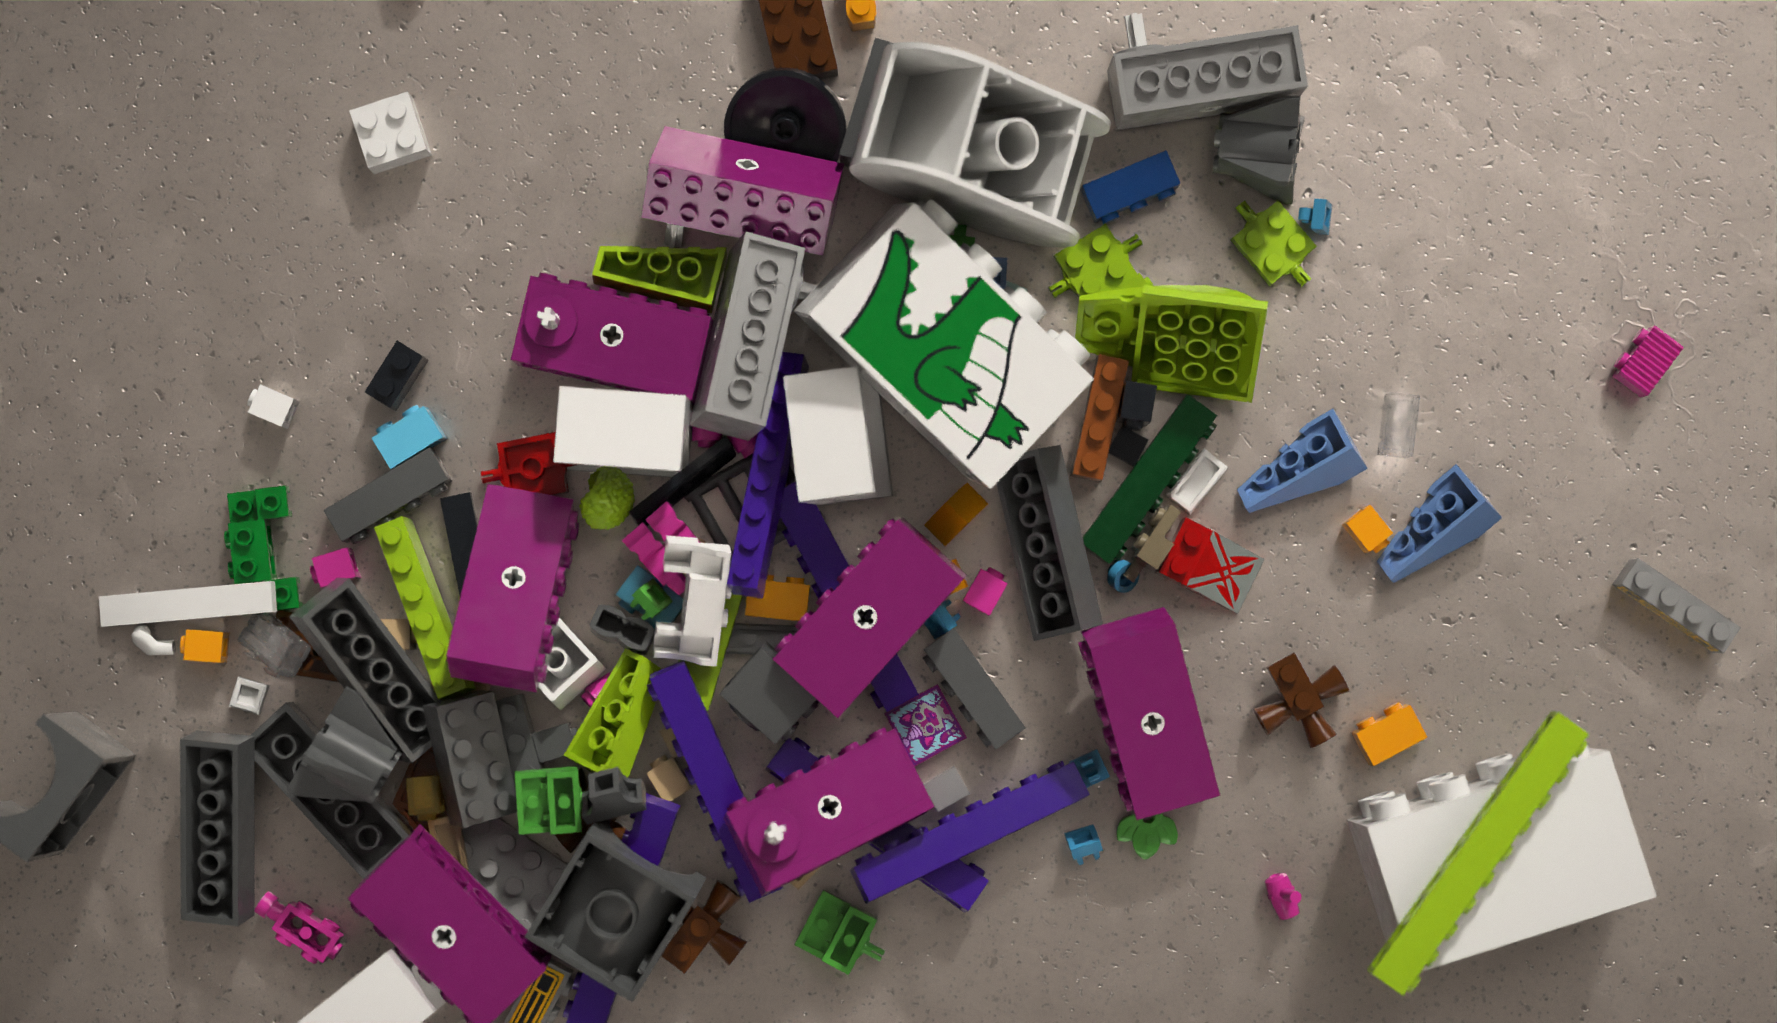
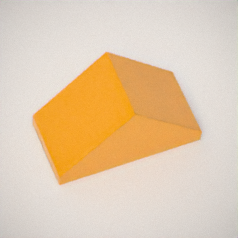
M967 482L924 526L946 546L988 503Z

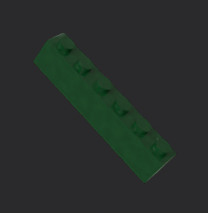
M1189 394L1182 399L1136 465L1084 534L1083 542L1086 550L1107 565L1112 561H1120L1128 549L1124 546L1130 536L1136 538L1146 525L1142 519L1148 511L1153 514L1164 500L1160 497V494L1166 486L1172 489L1182 475L1178 472V469L1184 462L1190 464L1197 455L1199 449L1195 446L1202 437L1207 440L1217 427L1213 421L1218 415Z

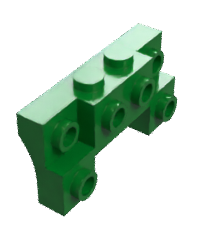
M284 485L228 493L230 523H228V531L224 533L226 548L231 549L232 561L228 562L230 579H234V584L275 581L277 611L302 607L303 603L299 601L298 592L300 578L277 579L270 520L292 517L287 493H290L289 486Z

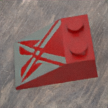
M1186 517L1183 518L1171 540L1174 545L1157 569L1156 574L1238 614L1265 559L1215 531Z

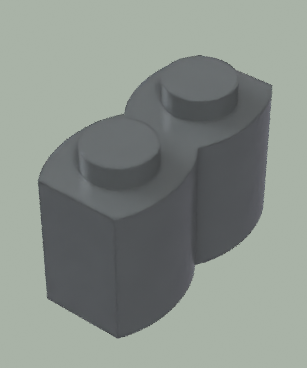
M598 605L590 622V630L596 637L610 643L619 642L624 649H629L639 655H647L654 639L655 629L648 622L635 617H626L619 609L609 605Z

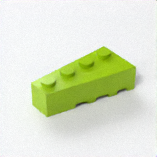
M600 246L592 278L595 285L639 294L655 300L670 301L687 308L696 307L707 310V313L712 314L727 258V247L700 249V247L669 248L657 246V248H640V246Z
M625 648L564 756L592 773L619 767L621 773L629 778L656 703L649 693L647 684L651 683L650 674L662 668L644 656Z

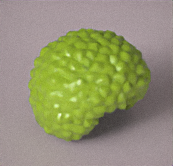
M600 467L590 475L588 479L590 491L585 494V497L581 498L579 508L582 518L585 519L590 528L609 530L619 526L630 515L629 511L633 509L635 495L633 483L630 482V479L620 468Z

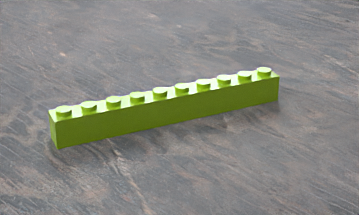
M1550 711L1367 968L1368 972L1402 996L1406 992L1411 993L1416 988L1421 979L1418 976L1425 965L1429 967L1439 955L1437 948L1444 939L1448 941L1458 928L1456 921L1461 914L1464 913L1466 915L1473 908L1477 900L1474 896L1481 887L1486 888L1495 876L1493 869L1498 862H1504L1510 856L1514 848L1511 844L1518 835L1523 836L1532 824V820H1530L1532 814L1536 809L1541 810L1547 804L1551 796L1548 792L1555 783H1561L1569 772V768H1567L1569 762L1573 757L1578 758L1586 749L1588 743L1585 740L1589 733L1560 712Z

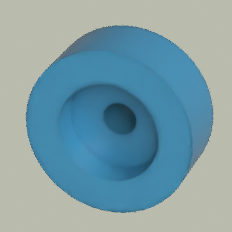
M1120 560L1108 568V584L1120 593L1131 591L1139 580V575L1134 583L1123 576L1131 565L1126 560Z

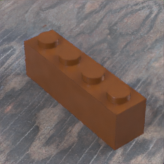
M1101 354L1097 356L1092 375L1094 380L1090 384L1070 476L1095 482L1103 480L1128 368V360Z

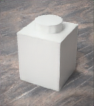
M259 385L258 390L254 389L248 399L247 405L250 406L248 413L288 429L300 401Z

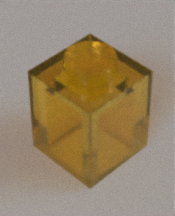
M439 775L406 778L409 816L417 815L418 821L435 820L436 814L444 812V799Z

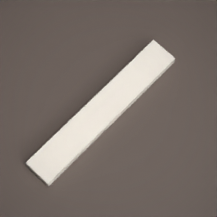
M275 581L99 596L101 627L277 612Z

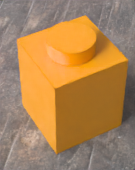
M1370 504L1364 506L1342 524L1364 553L1372 550L1375 554L1390 543L1387 538L1393 534Z
M186 629V635H182L180 641V652L184 654L183 660L227 663L230 632Z

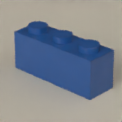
M1165 150L1082 185L1080 191L1093 222L1096 223L1102 220L1103 224H1107L1120 218L1119 213L1130 209L1131 213L1147 207L1146 201L1158 197L1159 201L1174 196L1176 194L1175 189L1181 183L1168 152Z

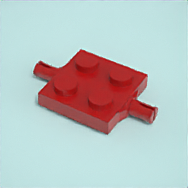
M556 432L497 443L499 453L498 468L481 471V476L485 477L481 478L483 484L500 480L504 487L553 496L569 492L566 478L567 467L579 464L554 462Z

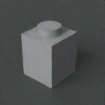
M954 766L923 783L937 812L970 794Z

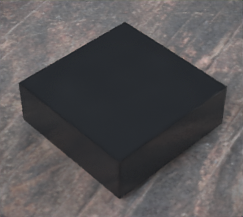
M1121 426L1110 446L1108 454L1134 467L1148 439Z

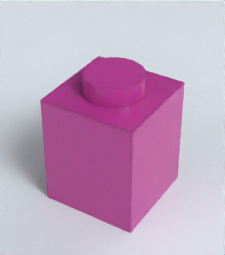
M343 548L312 558L313 566H310V573L314 583H319L320 588H325L336 578H350L351 581L361 578L352 548Z
M988 567L987 571L980 569L962 601L990 616L1008 584L1002 581L1005 575L991 567Z

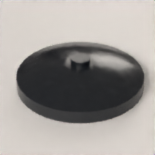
M794 68L769 69L748 79L731 99L724 119L725 139L837 162L839 159V153L847 131L843 108L830 87L816 76Z

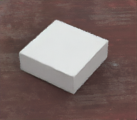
M237 677L229 707L260 715L269 685Z

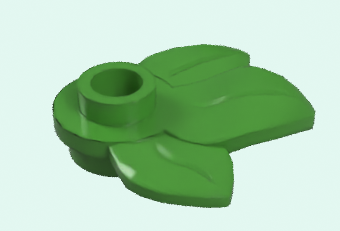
M1132 812L1131 815L1122 818L1117 826V840H1132L1136 853L1144 860L1152 857L1157 852L1160 842L1175 845L1178 838L1174 821L1170 817L1163 815V813L1153 815L1149 820H1136Z

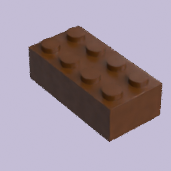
M758 0L774 69L794 68L808 72L820 80L838 76L837 63L821 0Z

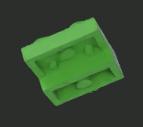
M577 766L514 771L519 835L550 832L551 835L582 832L581 811L582 793L584 792H582L579 785Z
M824 889L794 944L847 975L850 974L856 960L863 953L880 962L885 950L869 942L870 934L878 918Z

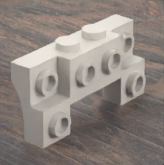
M666 536L663 558L664 572L687 574L681 622H656L652 648L654 658L678 659L702 666H717L721 628L727 627L728 609H724L725 599H730L732 591L727 586L731 558L730 545L698 543V539L692 537Z

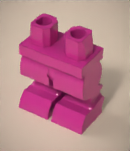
M668 501L646 519L654 531L660 533L664 542L666 541V536L697 538L686 523L676 517V512ZM642 522L621 541L638 555V559L663 586L668 585L670 589L681 595L685 590L686 577L683 573L664 572L665 543L662 544L659 540H656L650 528L645 522Z

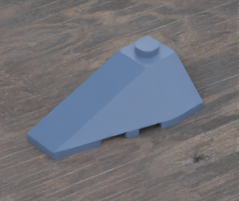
M1334 409L1307 423L1299 430L1301 435L1290 446L1285 444L1278 450L1281 454L1270 465L1261 466L1237 489L1249 513L1340 485L1368 469Z
M1457 464L1431 485L1427 491L1429 494L1428 498L1420 509L1415 507L1410 514L1412 520L1404 531L1397 532L1377 560V563L1393 583L1479 538L1502 519L1493 505Z

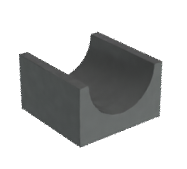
M78 711L43 714L36 723L48 737L55 755L54 779L43 799L31 809L20 806L12 800L0 802V843L25 862L62 854L136 756Z
M608 819L593 823L526 933L525 938L633 1002L695 901L707 877L697 871L690 875L674 873L647 861L628 848L615 835L610 826L611 820Z

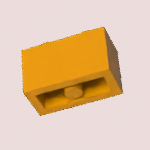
M768 575L763 599L747 597L745 616L799 621L808 612L810 585L804 584V578L786 577V582L774 581V575Z
M1397 702L1383 710L1385 715L1374 720L1373 716L1356 724L1358 729L1351 733L1368 765L1375 766L1428 738L1411 705L1404 704L1401 706L1400 702Z

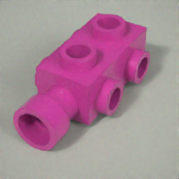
M269 891L266 892L257 904L254 912L264 919L268 917L276 922L272 927V930L277 932L275 935L276 940L288 947L295 944L303 950L300 955L313 964H316L318 960L324 963L329 958L331 960L336 958L343 947L340 941L344 934L338 931L340 929L338 924L326 917L321 920L313 914L315 910L303 901L299 900L297 903L292 901L287 906H284L278 902L279 898ZM294 917L302 919L303 923L300 928L293 925ZM320 934H325L328 937L326 945L319 943L318 937Z

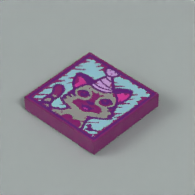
M938 684L884 713L892 729L896 730L914 767L967 738Z

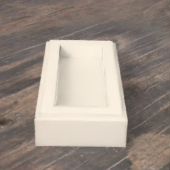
M1204 448L1167 493L1166 497L1190 515L1228 467Z

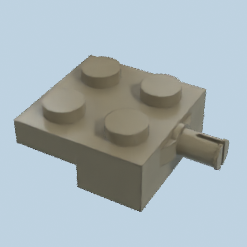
M1169 505L1164 509L1160 507L1155 511L1148 522L1152 528L1148 534H1140L1131 547L1135 553L1131 557L1133 562L1123 575L1125 578L1134 583L1143 567L1150 571H1155L1159 568L1174 543L1165 538V535L1181 513L1179 509Z

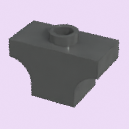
M619 767L588 774L589 790L582 793V813L587 825L647 810L646 790L642 778H628L621 773Z

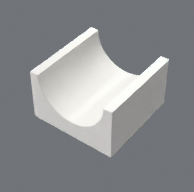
M854 366L783 376L799 502L830 505L893 496L881 395L861 377L860 367Z
M560 386L554 462L579 464L567 467V470L595 472L600 467L607 466L620 468L625 474L673 477L689 465L692 436L690 421L694 406L686 395Z
M395 946L298 1023H421L444 1005L446 1001L440 994L441 990L433 982L427 983L419 975L418 968L410 960L405 961L397 954Z

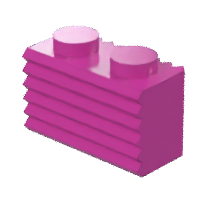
M1655 325L1647 330L1642 328L1632 340L1635 346L1630 353H1622L1613 365L1617 368L1612 375L1613 378L1617 379L1641 398L1650 394L1673 361L1684 349L1682 345Z

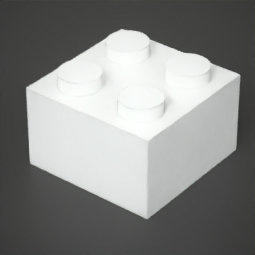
M408 91L349 110L368 169L374 174L432 155L414 99Z
M559 618L557 626L552 625L551 636H554L551 654H545V665H547L545 682L539 683L538 687L557 708L562 710L602 674L606 668Z

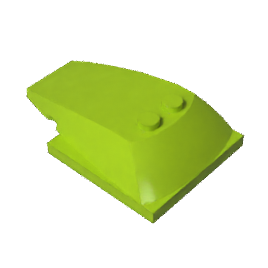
M1143 285V287L1101 291L1079 297L1075 339L1089 353L1128 360V365L1133 367L1131 378L1133 382L1156 385V390L1252 403L1268 301L1255 300L1237 290L1209 285Z

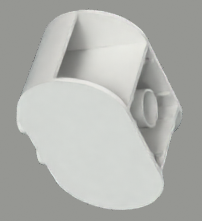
M897 42L884 47L849 170L854 177L863 183L907 202L916 204L921 200L927 203L931 199L940 205L954 221L978 231L1031 245L1057 248L1071 247L1078 243L1079 233L1069 224L1094 137L1107 134L1110 130L1111 121L1105 114L1087 104L976 55L934 44Z

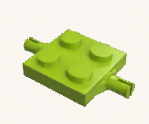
M1245 200L1235 208L1247 222L1243 229L1230 241L1269 286L1280 277L1289 273L1292 274L1301 287L1312 279L1302 269L1300 264L1305 256L1317 246L1278 200L1268 209L1257 214Z
M1104 224L1079 239L1076 245L1066 247L1056 253L1053 257L1062 270L1063 279L1048 287L1050 292L1054 291L1052 296L1056 298L1068 289L1078 295V297L1101 291H1109L1134 277L1137 273L1129 261L1128 253L1143 245L1141 239L1138 240L1139 236L1135 234L1121 243L1113 236L1107 224Z

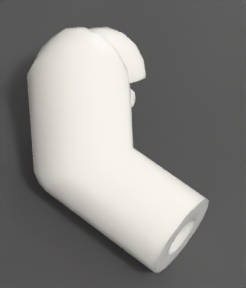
M139 624L135 626L134 632L131 634L132 641L146 655L175 654L176 645L174 640H156L150 635L151 631L147 625Z

